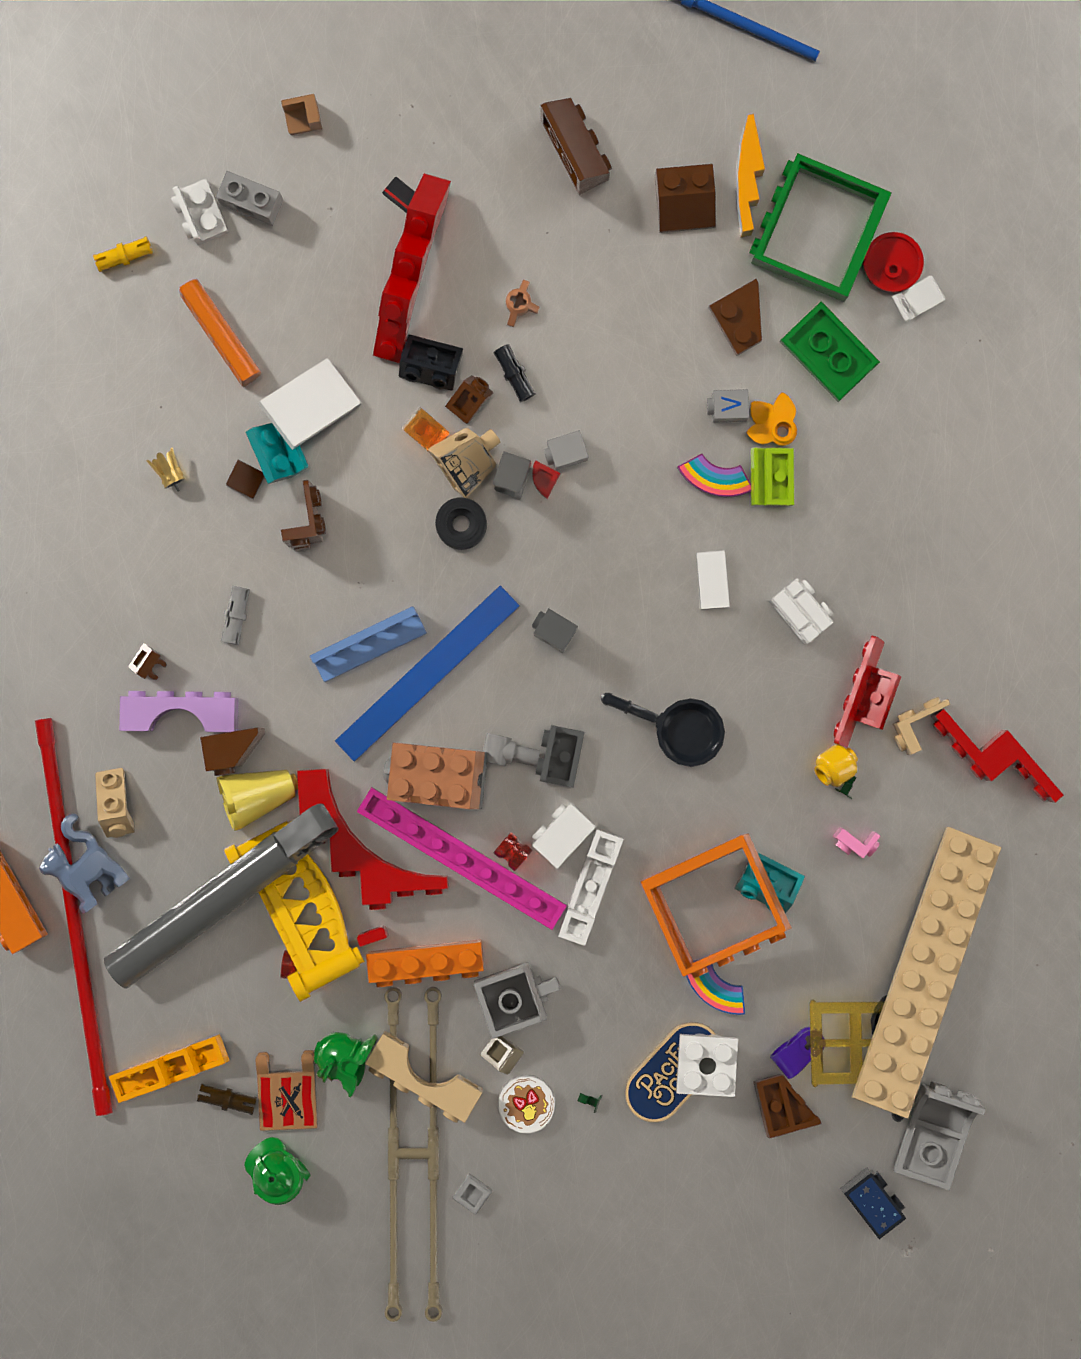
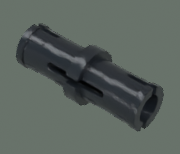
M510 344L495 350L493 353L503 368L504 378L510 382L519 402H524L536 395L524 373L526 371L524 366H520Z

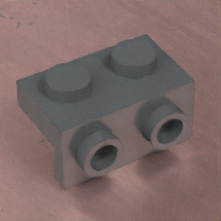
M551 725L550 730L544 729L541 746L547 748L545 758L538 759L536 775H541V782L574 787L585 732Z

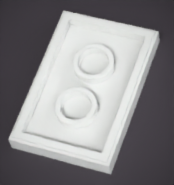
M326 358L260 400L258 405L293 450L358 408L361 402L330 360Z

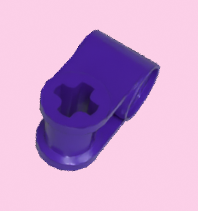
M805 1027L790 1040L779 1046L771 1054L770 1058L788 1079H792L824 1050L825 1039L817 1029ZM807 1036L816 1037L814 1039L816 1043L814 1047L806 1045L807 1041L805 1038Z

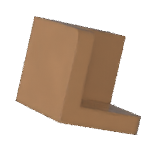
M314 94L281 100L290 135L322 129L317 100Z

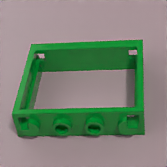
M797 153L794 162L788 160L782 176L787 177L784 186L777 185L771 202L776 203L773 212L766 211L760 228L765 229L762 238L755 237L749 253L754 255L751 264L845 302L892 192ZM798 172L874 202L839 287L764 256Z

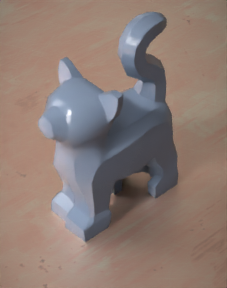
M69 814L61 823V831L64 837L72 842H85L87 850L76 862L70 865L60 845L55 844L53 848L48 849L49 853L43 858L39 869L44 875L56 877L64 890L77 897L81 902L79 909L84 914L97 905V901L89 888L93 881H99L102 886L101 893L107 896L115 889L114 884L120 887L130 878L122 867L112 860L105 850L98 845L96 837L88 831H75L72 828L78 819V815Z

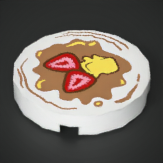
M521 1075L513 1078L503 1087L499 1096L498 1110L502 1120L509 1128L519 1133H533L543 1129L550 1122L554 1114L555 1098L552 1090L544 1080L538 1077Z

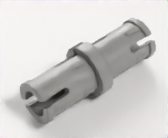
M232 586L228 610L224 612L226 619L221 642L239 645L243 620L247 618L245 611L250 589Z

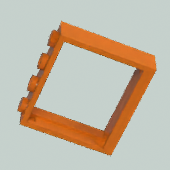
M749 833L740 835L641 881L683 977L691 973L693 978L709 972L707 966L717 962L719 967L735 960L733 954L743 951L744 955L761 949L758 943L769 939L770 944L786 938L784 932L792 928ZM743 849L776 920L777 926L693 962L660 886Z

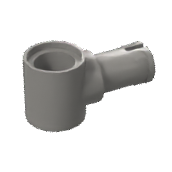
M487 733L483 752H487L486 762L503 766L512 762L537 766L540 750L516 745V742L511 741L512 738Z

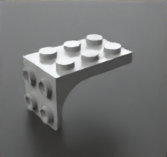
M933 1081L930 1082V1086L921 1083L893 1171L950 1190L972 1122L977 1114L984 1115L986 1109L979 1104L980 1100L974 1098V1095L958 1090L957 1095L953 1094V1091L947 1089V1086Z

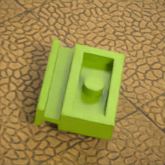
M794 448L751 449V506L794 505Z

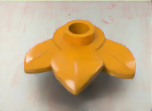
M781 392L773 405L762 401H753L751 403L750 413L755 425L751 426L746 433L754 442L758 444L773 442L779 446H786L795 440L797 427L793 420L796 415V408L788 395ZM778 428H786L787 436H779L777 433Z

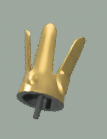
M173 447L167 453V460L162 453H157V459H153L152 462L146 460L161 478L165 489L175 486L176 490L180 491L177 484L185 478L180 467L177 465Z

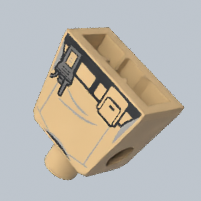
M464 428L431 446L428 451L453 489L466 498L496 467V462L489 451L501 443V441L491 429L479 437L469 428Z

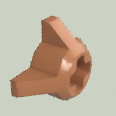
M523 280L520 288L513 289L506 297V306L510 312L507 323L509 326L514 327L518 316L525 315L528 311L536 314L539 311L540 307L531 302L530 295L527 292L530 284L529 281ZM512 298L516 299L515 304L511 301Z

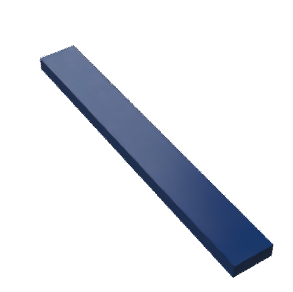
M500 585L342 733L335 742L355 762L517 610L520 605Z

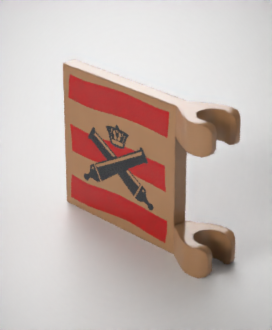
M305 1050L301 1056L303 1071L269 1073V1054L267 1052H260L256 1056L260 1131L317 1128L315 1053L313 1050Z

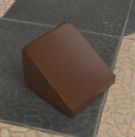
M237 460L226 482V486L254 499L265 476L262 471Z

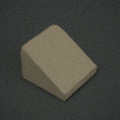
M504 1036L491 1038L480 1056L499 1072L508 1075L522 1057L524 1051Z

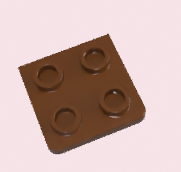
M303 480L309 525L281 530L282 541L288 547L294 548V551L310 549V544L322 542V535L326 534L324 518L321 517V514H318L317 507L322 506L320 490L317 489V486H313L309 480Z

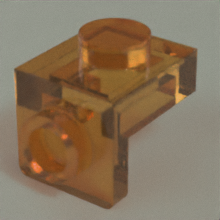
M421 407L416 410L402 427L407 434L427 451L431 446L446 439L449 434L445 427Z

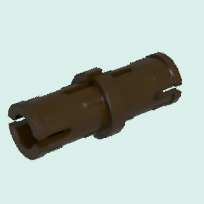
M201 1084L199 1091L211 1094V1096L198 1094L197 1102L222 1107L221 1110L224 1111L232 1109L253 1115L254 1107L243 1105V1103L255 1105L257 1097L232 1092L233 1089L230 1088L222 1090Z

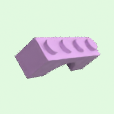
M128 691V696H120L119 731H153L158 720L164 714L176 709H184L197 716L205 732L238 731V698H231V692H214V697H202L203 692H185V697H174L173 691H157V697H146V691Z

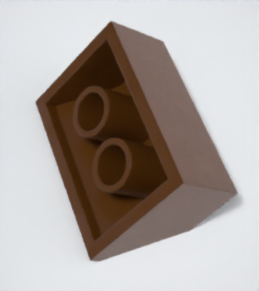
M571 98L545 102L541 104V123L578 194L581 195L608 181L610 176L609 170L612 169L611 164L605 154L600 155L596 147L599 142L593 129L587 130L583 122L586 120V116L580 104L575 105Z

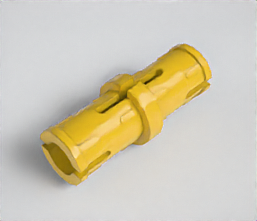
M145 236L124 245L122 242L118 243L116 248L94 254L93 258L96 261L95 264L98 271L102 272L120 264L124 266L129 265L131 260L153 254V250L150 248L151 244L148 237Z

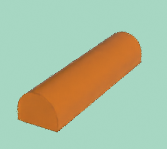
M193 279L179 287L180 297L241 386L246 387L261 375V371L199 280Z

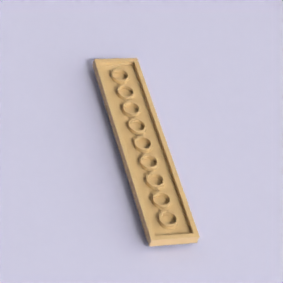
M951 827L945 828L852 1098L908 1119L1001 850L1000 846Z

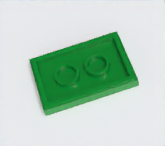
M822 301L780 340V343L837 402L846 396L880 363Z

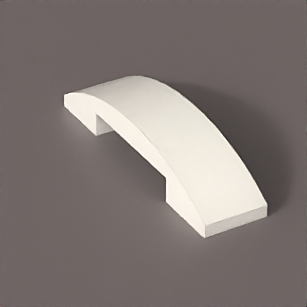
M599 829L596 830L558 937L583 946L586 945L624 838Z

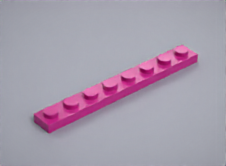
M371 787L357 810L359 814L553 930L567 906L565 903L398 802L387 800L386 795Z

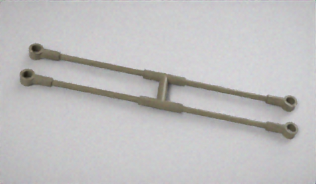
M390 987L384 995L388 1009L387 1021L388 1025H390V1034L397 1037L399 1002L402 998V993L397 987ZM437 987L428 988L424 995L428 1010L427 1024L430 1025L431 1083H437V1025L439 1024V1002L442 997L441 991ZM390 991L397 992L398 999L396 1001H391L388 998ZM430 991L437 992L438 999L436 1001H431L428 998ZM390 1079V1127L388 1128L390 1282L388 1283V1305L385 1309V1317L387 1320L395 1322L402 1315V1307L399 1304V1283L397 1282V1180L399 1179V1159H428V1180H430V1282L428 1283V1305L425 1309V1317L429 1321L435 1322L442 1315V1307L439 1304V1282H437V1180L439 1179L437 1106L434 1105L433 1108H430L428 1148H399L397 1088L393 1085L395 1081ZM434 1307L438 1309L439 1313L436 1316H432L428 1310ZM390 1308H396L399 1311V1314L396 1316H391L388 1310Z

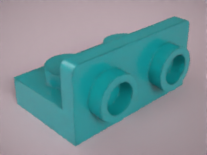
M272 423L253 427L246 431V435L268 484L292 478L308 468V463L300 445L292 450Z
M758 853L782 908L786 913L794 904L805 876ZM748 861L741 878L736 883L735 889L740 891L744 897L757 900L770 909Z

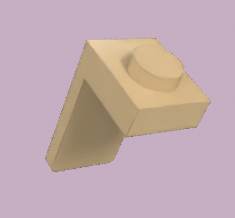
M939 697L923 703L925 709L915 713L911 709L897 716L899 721L893 723V726L898 735L894 736L901 752L906 751L907 755H912L922 750L910 723L949 706L950 702L948 699L941 701Z
M123 768L97 772L95 778L98 822L106 837L117 838L125 834L135 833L134 822L127 810L125 772Z

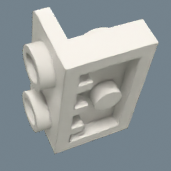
M206 178L181 189L178 186L173 187L176 196L171 197L177 213L183 212L186 222L182 223L188 239L193 238L197 245L229 233Z

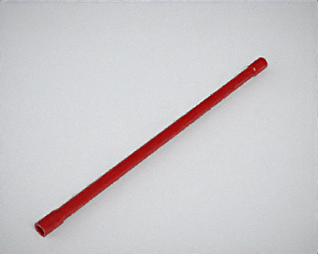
M52 718L35 720L38 745L41 750L55 844H59L64 851L68 863L72 865L70 842L61 831V823L66 816L56 758ZM62 887L92 1079L95 1115L102 1116L113 1113L110 1091L106 1081L79 900Z

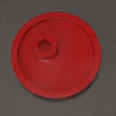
M888 232L879 235L871 242L863 260V266L871 284L886 292H901L913 286L921 276L924 267V257L920 246L913 238L900 232Z

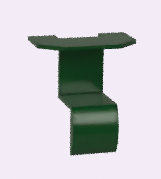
M853 776L846 781L841 790L837 788L835 790L852 799L848 794L857 777Z
M580 1093L577 1101L595 1107L594 1113H596L603 1095H600L599 1099Z

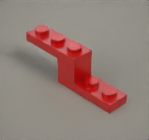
M940 709L931 716L935 721L932 724L935 730L942 737L946 735L954 743L951 746L953 751L961 759L964 757L968 759L972 764L970 770L980 781L982 779L993 781L1015 762L1017 765L1014 769L1024 780L1027 778L1031 780L1035 785L1033 791L1042 801L1048 800L1049 802L1056 803L1064 796L1008 730H1001L982 748L978 749L945 709Z

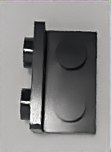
M408 334L400 359L398 376L409 382H419L433 386L436 389L453 391L463 348Z

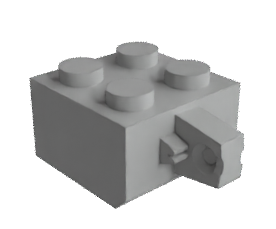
M528 962L474 980L473 983L492 1039L546 1020L547 1015L543 1002L548 1001L547 994L560 990L556 977L542 981L540 976L533 977Z

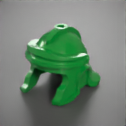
M340 1032L325 1036L321 1041H318L314 1050V1062L319 1067L317 1076L323 1079L322 1082L324 1083L327 1079L331 1082L334 1079L340 1080L343 1089L347 1091L348 1097L351 1098L356 1090V1086H359L366 1069L365 1060L378 1040L376 1034L365 1041H362V1038L356 1039L349 1034Z
M275 1137L267 1138L257 1144L247 1156L244 1164L246 1172L253 1180L254 1194L258 1195L265 1202L274 1205H282L292 1201L302 1189L303 1178L307 1181L311 1176L306 1166L298 1158L287 1152L285 1144Z

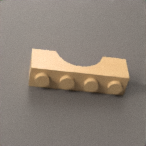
M384 1031L365 1063L370 1067L368 1071L381 1079L386 1076L395 1081L393 1085L404 1093H408L410 1090L419 1096L418 1100L430 1108H433L435 1105L444 1110L443 1115L449 1120L456 1123L461 1120L465 1123L479 1100L483 1088L460 1074L442 1083H431L421 1079L410 1066L408 1058L409 1044Z

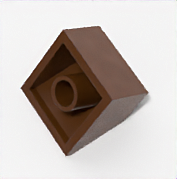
M713 164L657 168L654 178L659 233L716 228V192Z
M257 727L200 737L206 772L214 771V776L236 773L235 767L243 766L265 735V728Z

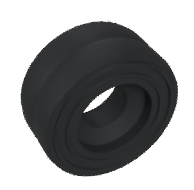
M457 497L448 500L440 507L436 515L435 526L440 539L447 546L458 550H465L476 546L483 539L487 529V520L483 509L477 502L469 498ZM457 516H465L469 519L470 524L467 530L459 532L454 529L453 521Z

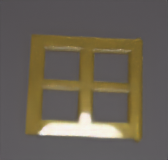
M814 999L809 1002L811 1083L813 1087H817L818 1084L857 1083L863 1065L862 1047H869L872 1040L862 1039L861 1013H881L885 1002H816ZM849 1013L850 1039H822V1014ZM823 1047H850L851 1072L823 1073Z

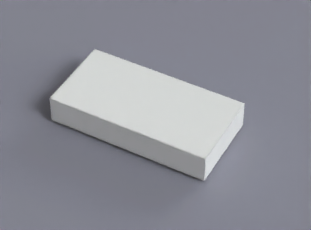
M725 550L696 553L701 610L729 608Z

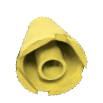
M288 770L230 774L216 777L219 793L222 794L224 801L223 806L234 831L244 828L296 797L295 791L298 790L297 778L294 773L289 774Z

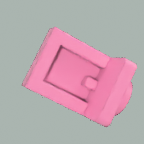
M840 827L833 835L838 840L835 845L847 855L853 852L860 858H864L866 855L870 857L880 845L877 842L880 835L873 831L864 843H861Z

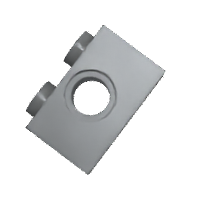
M226 171L216 195L220 205L272 226L283 202L279 191Z

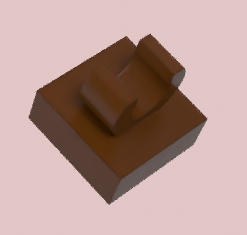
M143 643L128 667L143 679L149 676L151 679L157 680L159 677L152 672V668L156 664H160L163 667H166L167 664L160 658L161 655Z

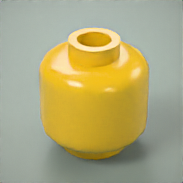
M833 745L816 758L814 771L824 785L839 787L857 773L856 762L858 758L851 748Z

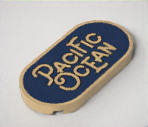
M697 1022L679 1024L669 1032L633 1071L627 1080L625 1096L630 1110L638 1118L648 1122L666 1120L692 1095L676 1093L680 1034H715L710 1027Z

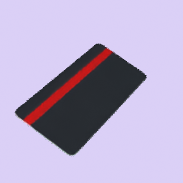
M394 177L382 192L385 197L405 213H407L408 206L415 193L413 189L398 177Z

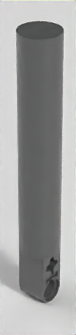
M317 804L310 807L278 832L272 833L105 956V967L114 981L123 988H129L297 865L299 860L336 834L338 827L325 805Z

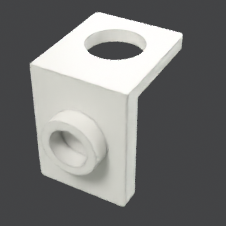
M932 275L903 292L892 296L905 321L913 319L945 300Z

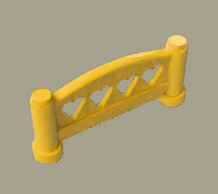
M285 821L237 847L233 844L225 848L224 852L229 863L232 864L272 833L278 832L290 822ZM309 854L298 861L296 865L297 870L293 875L283 874L258 892L297 969L296 972L287 976L300 1002L311 997V992L357 969L361 963L365 962L358 947L352 949L349 946L344 919L335 894L326 877ZM295 878L303 879V888L309 891V897L306 900L283 899ZM309 903H314L317 907L316 913L322 916V922L318 926L296 924L305 906ZM323 928L328 929L330 933L329 939L335 942L334 949L332 951L308 950L318 931Z

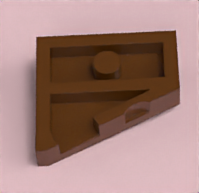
M757 279L709 305L710 312L736 356L761 343L762 332L759 284Z
M782 1074L753 1081L768 1138H774L821 1124L819 1117L811 1111L804 1099L795 1092L792 1085Z

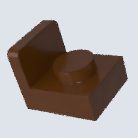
M471 375L462 382L445 407L468 424L485 401L492 396L493 391L489 389V385L485 380Z

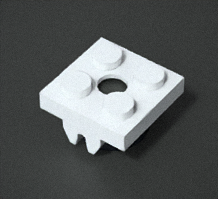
M680 1034L676 1093L735 1097L738 1038L721 1037L715 1034Z

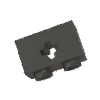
M549 608L546 613L540 611L532 624V628L536 629L534 631L535 637L562 653L578 629L576 624Z

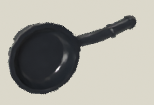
M604 693L601 696V701L606 706L609 705L623 711L625 714L629 713L652 723L656 722L660 748L667 758L678 765L689 767L703 765L716 757L723 746L725 736L723 719L717 710L705 701L692 698L680 700L666 708L664 713L661 712L658 716V714L633 704L631 700H624L612 695V693Z

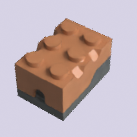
M393 743L391 758L386 761L383 771L384 780L388 783L387 800L463 809H482L487 752Z

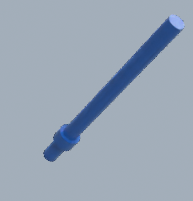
M679 0L681 5L691 9L693 6L810 60L816 61L820 53L815 48L708 0Z

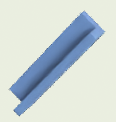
M412 606L310 655L313 664L316 665L323 681L327 682L427 634L416 609Z

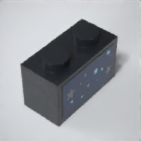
M866 1168L840 1189L880 1240L906 1219L901 1212L905 1209V1206L895 1194L891 1197L887 1194L884 1188L888 1184L878 1171L872 1174Z

